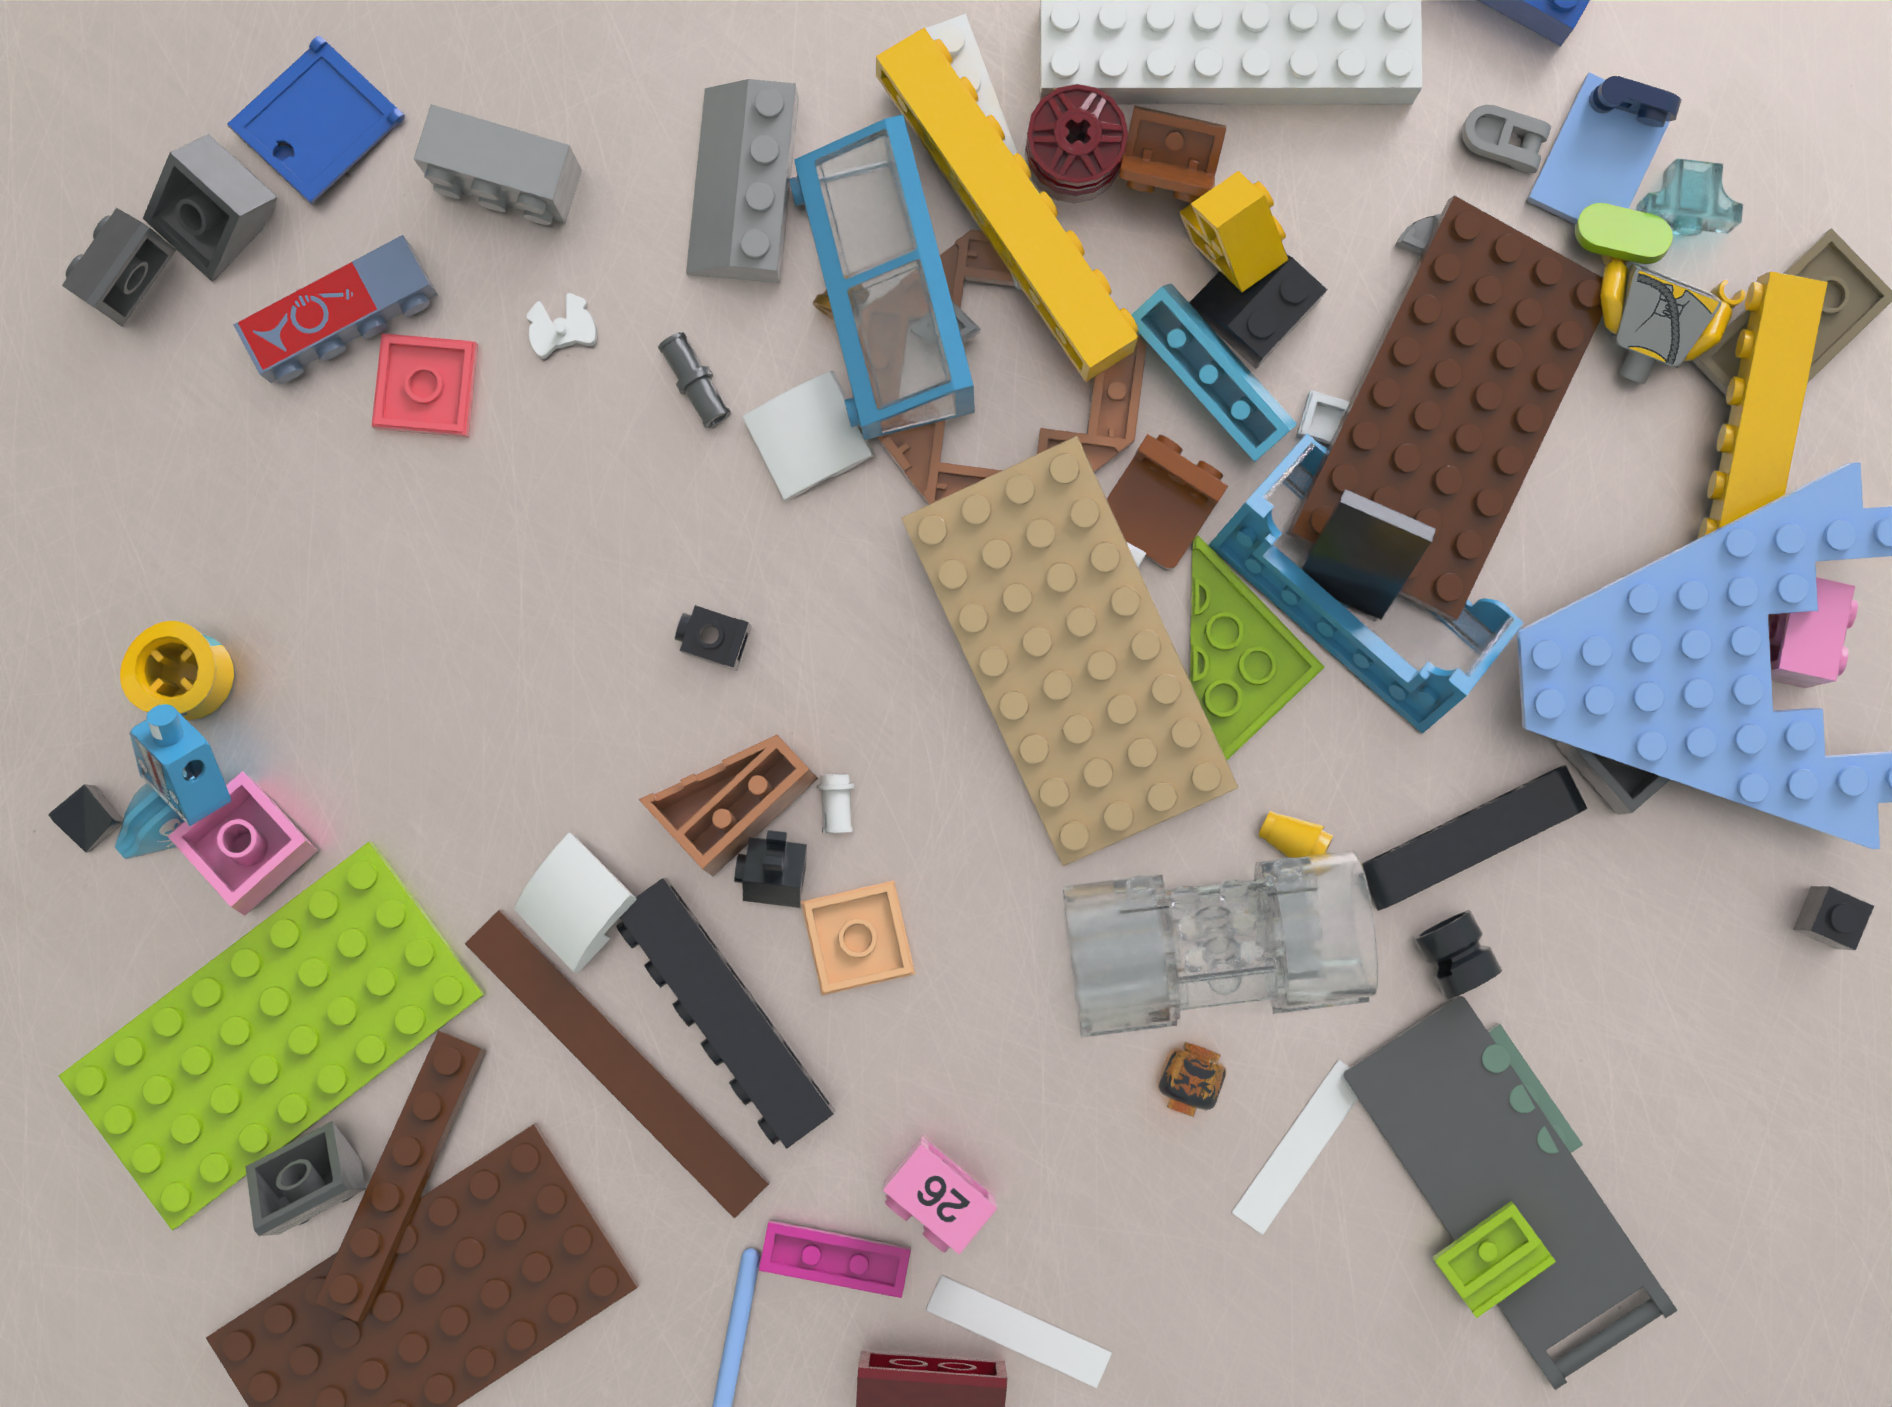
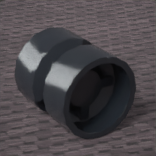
M1470 910L1443 920L1414 938L1426 962L1436 963L1438 968L1434 973V977L1446 999L1454 998L1475 989L1502 972L1491 948L1480 945L1479 940L1483 933Z

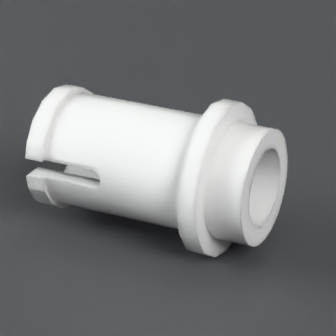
M849 774L821 775V784L817 785V790L822 791V833L853 832V826H851L850 789H854V783H850Z

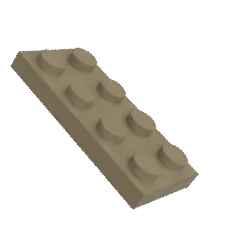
M1832 228L1826 231L1783 272V274L1828 282L1808 382L1892 302V290ZM1744 310L1726 327L1722 339L1717 345L1693 360L1694 364L1725 396L1731 378L1738 376L1741 358L1736 357L1735 351L1742 329L1747 330L1750 311Z

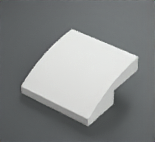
M828 371L800 384L742 416L784 500H791L826 479L838 477L875 456L868 439H863L861 427L851 428L844 401L847 397L834 371Z
M568 833L534 873L513 909L574 973L578 974L610 940L605 933L629 909L637 898L574 835Z

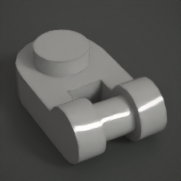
M1486 104L1477 107L1468 115L1462 126V138L1468 149L1480 156L1509 164L1512 168L1521 172L1536 173L1541 161V156L1538 152L1541 143L1547 141L1551 126L1545 121L1499 106ZM1512 132L1523 137L1521 147L1508 144Z

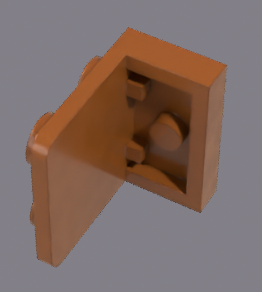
M1134 105L1119 178L1127 180L1126 186L1131 189L1148 193L1154 192L1155 187L1174 191L1173 197L1193 203L1215 187V174L1226 133V125Z
M1147 434L1132 461L1107 497V501L1126 542L1144 551L1147 558L1161 567L1173 569L1179 563L1204 522L1223 496L1228 485L1221 481L1223 474L1210 464L1200 460L1195 465L1180 454L1183 449L1173 440L1163 435H1158L1157 439Z

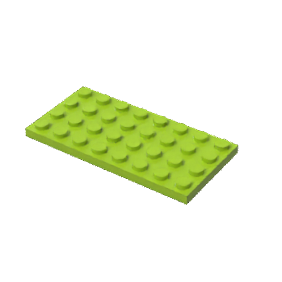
M367 842L58 1075V1077L173 1231L247 1176L245 1166L291 1143L485 996L486 993L374 843Z

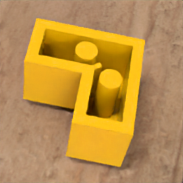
M1240 171L1235 172L1179 212L1191 243L1241 292L1289 260L1282 240L1286 238V234L1270 210L1274 206L1270 193L1261 182L1257 181L1253 184Z

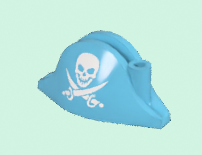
M183 771V778L185 780L195 779L194 776L188 779L186 771ZM146 783L133 795L125 811L115 848L123 858L129 859L177 847L168 836L185 821Z

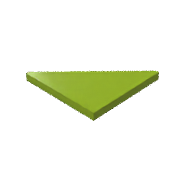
M1198 535L1191 544L1189 679L1224 756L1228 760L1320 673L1325 666Z

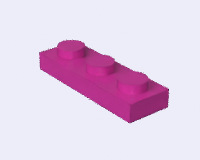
M769 1220L759 1271L902 1298L911 1247Z

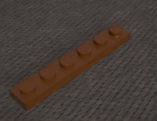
M438 1030L315 1301L316 1304L355 1322L364 1323L484 1057L485 1050Z

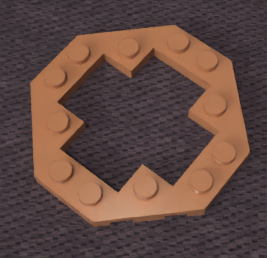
M969 230L956 240L953 246L940 255L951 300L960 309L964 280L1015 287L1010 271L982 231ZM920 268L903 280L900 286L864 310L860 344L876 407L879 410L901 402L911 320L921 321L931 311ZM1139 336L1132 354L1094 377L1087 434L1040 428L1037 454L1078 436L1095 473L1134 443L1147 348ZM907 411L884 420L880 424L885 426L930 415L931 413ZM946 420L876 437L928 505L1002 471L940 462Z

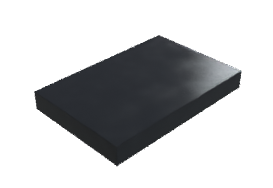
M1345 489L1300 568L1337 601L1382 620L1431 544L1436 529Z

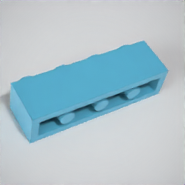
M1172 283L1158 289L1132 314L1142 337L1254 462L1297 425L1293 418Z

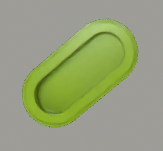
M1595 203L1586 207L1581 212L1575 225L1576 239L1584 249L1593 253L1640 264H1653L1660 261L1666 255L1673 240L1671 227L1663 218L1654 214L1606 203Z

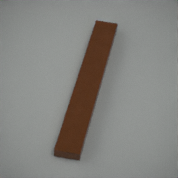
M498 910L465 943L495 976L734 1219L769 1185L770 1182L502 910Z

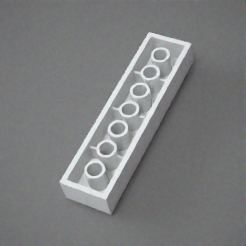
M1040 0L1039 102L1043 97L1059 87L1080 84L1098 88L1112 97L1117 104H1413L1422 89L1421 0Z

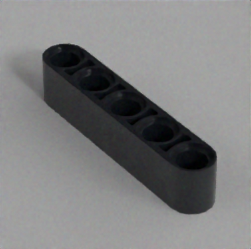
M1563 765L1360 864L1356 868L1379 911L1401 902L1587 809V806L1567 766Z

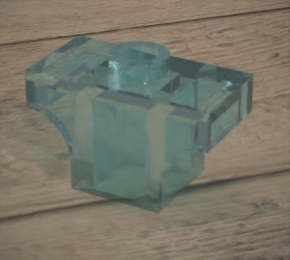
M1676 158L1664 170L1661 191L1648 193L1637 204L1636 210L1663 218L1670 227H1673L1672 232L1675 234L1693 236L1701 234V231L1728 234L1742 223L1743 204L1732 200L1724 191L1722 185L1723 164Z

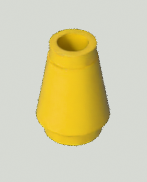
M1270 811L1258 835L1303 869L1307 865L1315 870L1319 868L1333 839V835L1323 831L1325 828L1323 825L1277 814L1273 811Z

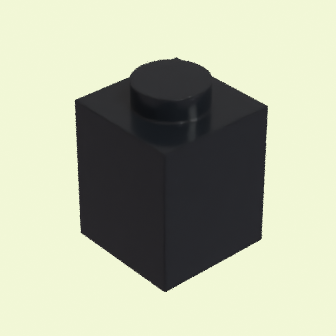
M1811 886L1793 930L1835 949L1856 950L1874 906L1830 886Z

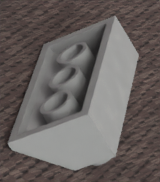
M746 79L705 88L686 268L687 275L770 283L781 282L790 192L789 178H791L799 102L796 83Z

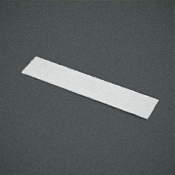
M1339 1059L1231 1212L1262 1235L1358 1100V1097L1343 1076L1344 1071L1350 1067Z
M943 1275L940 1276L926 1307V1311L1095 1388L1098 1387L1112 1355V1352Z

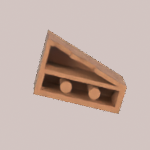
M775 735L723 759L722 763L697 775L691 774L681 779V782L656 794L651 793L638 800L701 869L711 876H715L748 845L749 837L755 838L818 778L778 735Z

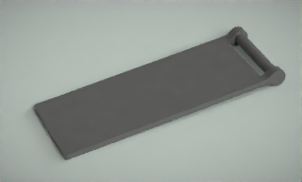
M1457 996L1345 1070L1343 1076L1454 1241L1512 1201L1556 1261L1554 1264L1497 1305L1553 1388L1557 1390L1567 1383L1565 1379L1567 1376L1661 1315L1666 1319L1678 1310L1512 1066L1509 1065L1505 1071L1500 1073L1490 1072L1483 1066V1051L1489 1045L1496 1043L1466 998ZM1522 1084L1535 1107L1529 1113H1519L1510 1104V1093L1518 1085ZM1544 1126L1557 1147L1558 1153L1549 1154L1539 1147L1537 1135ZM1644 1287L1650 1296L1649 1300L1553 1362L1546 1351L1547 1349Z

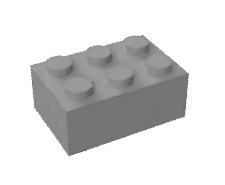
M432 104L430 105L414 156L415 162L425 174L424 177L431 184H434V191L456 199H460L462 193L478 197L480 205L495 211L505 212L507 206L524 211L523 216L543 225H551L552 220L566 223L582 172L568 144Z

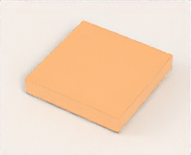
M895 881L801 902L821 996L915 975Z

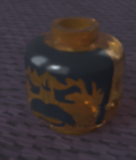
M1186 1041L1183 1048H1172L1167 1054L1157 1082L1158 1091L1170 1098L1167 1107L1194 1117L1197 1108L1202 1110L1214 1108L1227 1076L1226 1067L1219 1062L1221 1054Z

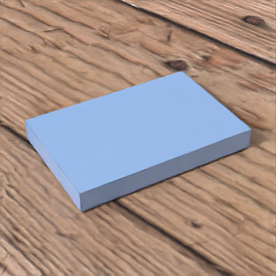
M1590 72L1585 77L1526 200L1575 225L1581 212L1591 204L1606 203L1629 209L1670 121H1666L1664 127H1652L1638 122L1636 114L1616 108L1605 114L1594 111L1590 106L1589 96L1592 90L1605 80Z

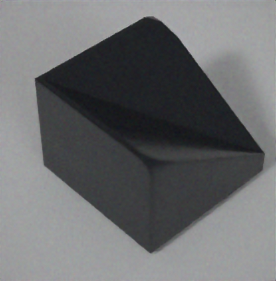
M84 784L48 814L51 820L86 853L91 851L123 824V819L95 785Z

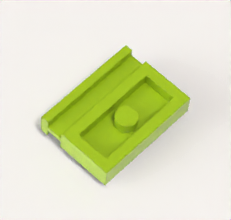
M1512 1201L1433 1256L1436 1264L1476 1318L1556 1262Z

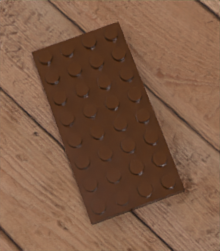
M1454 195L1448 199L1286 534L1312 547L1345 489L1436 529L1432 542L1399 594L1449 621L1458 620L1603 315L1600 298L1603 277Z
M535 1123L419 1199L364 1323L355 1322L315 1303L338 1253L336 1252L207 1336L206 1339L248 1407H457L637 1289L639 1284L541 1129Z

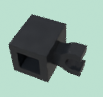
M771 830L767 831L766 839L749 837L747 855L738 854L734 877V882L742 883L743 901L800 908L806 871L807 844L787 842V832Z

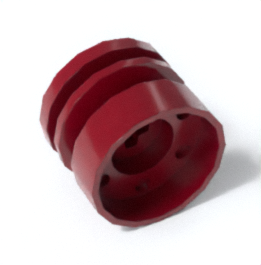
M1080 84L1059 87L1040 100L1030 117L1025 147V160L1031 172V179L1040 191L1046 192L1054 200L1075 204L1094 200L1109 190L1119 175L1128 137L1124 113L1115 100L1096 87ZM1069 132L1074 136L1079 135L1081 132L1086 135L1084 144L1079 140L1073 144L1069 143Z

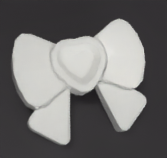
M567 293L566 319L557 318L553 323L540 301H537L526 316L531 323L529 339L533 350L539 358L546 359L556 348H565L575 343L586 346H594L596 344L597 327L592 316L585 309L587 307L585 299L572 293Z

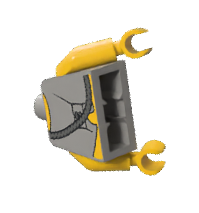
M1602 255L1605 267L1600 298L1604 325L1612 332L1611 337L1615 344L1629 349L1619 374L1641 384L1646 383L1656 360L1678 368L1683 361H1693L1721 341L1731 319L1732 309L1745 299L1746 294L1742 289L1735 293L1732 299L1726 297L1724 287L1728 280H1723L1709 293L1633 262L1628 270L1627 265L1630 261Z

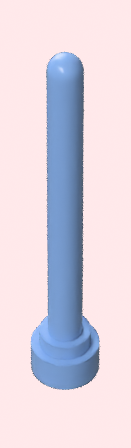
M753 1248L746 1249L741 1255L712 1407H732L760 1263V1254Z

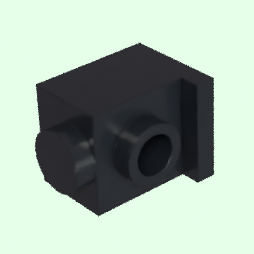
M695 605L692 615L682 614L676 630L675 640L682 642L680 651L683 654L737 671L752 626L747 621ZM707 627H715L719 632L718 639L712 644H706L701 639L702 631Z

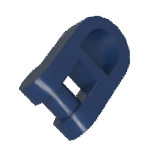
M1621 76L1607 78L1592 90L1589 96L1590 106L1598 113L1605 114L1616 108L1636 114L1638 122L1652 127H1664L1666 121L1676 120L1682 101L1679 96L1672 92Z

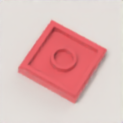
M381 333L372 427L378 430L469 438L478 344L474 341Z

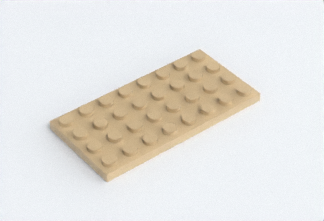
M1078 436L901 518L1063 866L1238 788L1235 777Z

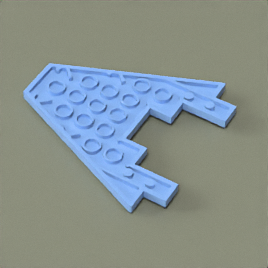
M1861 462L1847 463L1518 630L1522 727L1526 730L1867 848L1880 849L1878 803L1892 802V751L1825 756L1823 709L1803 708L1773 711L1768 614L1818 611L1815 565L1817 561L1892 556V506L1863 508Z

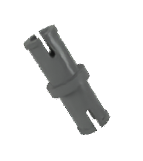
M678 332L663 340L659 344L658 349L663 353L678 379L676 386L679 392L683 395L687 394L703 421L704 427L711 428L726 420L731 415V411L727 408L711 381L713 378L712 371L709 366H702L688 342L686 334Z

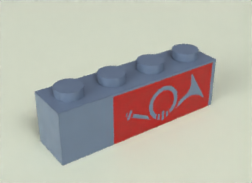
M401 235L233 325L259 374L270 383L275 381L285 383L301 375L304 372L303 366L318 358L321 361H326L340 355L346 349L344 344L359 336L366 339L381 333L388 327L387 322L401 314L411 316L421 312L429 306V299L438 294L413 247Z

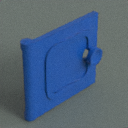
M317 36L311 41L309 49L229 121L227 125L312 205L394 127L398 126L404 120L405 115L321 36ZM281 142H282V143H287V144L290 145L292 148H290V147H288V146H285V145H280V146H279L278 143H281Z

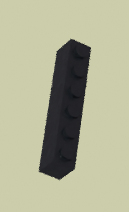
M660 879L636 897L637 900L620 917L622 922L616 925L619 933L632 949L640 945L650 961L644 964L646 970L660 988L666 984L671 988L678 998L672 1005L685 1024L690 1027L696 1023L706 1039L701 1042V1045L713 1063L719 1066L724 1062L735 1077L729 1081L731 1088L744 1105L752 1101L763 1117L757 1123L770 1142L775 1145L781 1141L787 1149L834 1115L835 1109L669 879Z

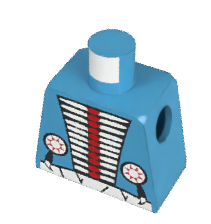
M162 704L153 707L147 713V720L132 728L130 737L140 776L189 826L232 801L209 743L173 706ZM185 768L188 779L193 776L195 779L185 780L183 778V769Z

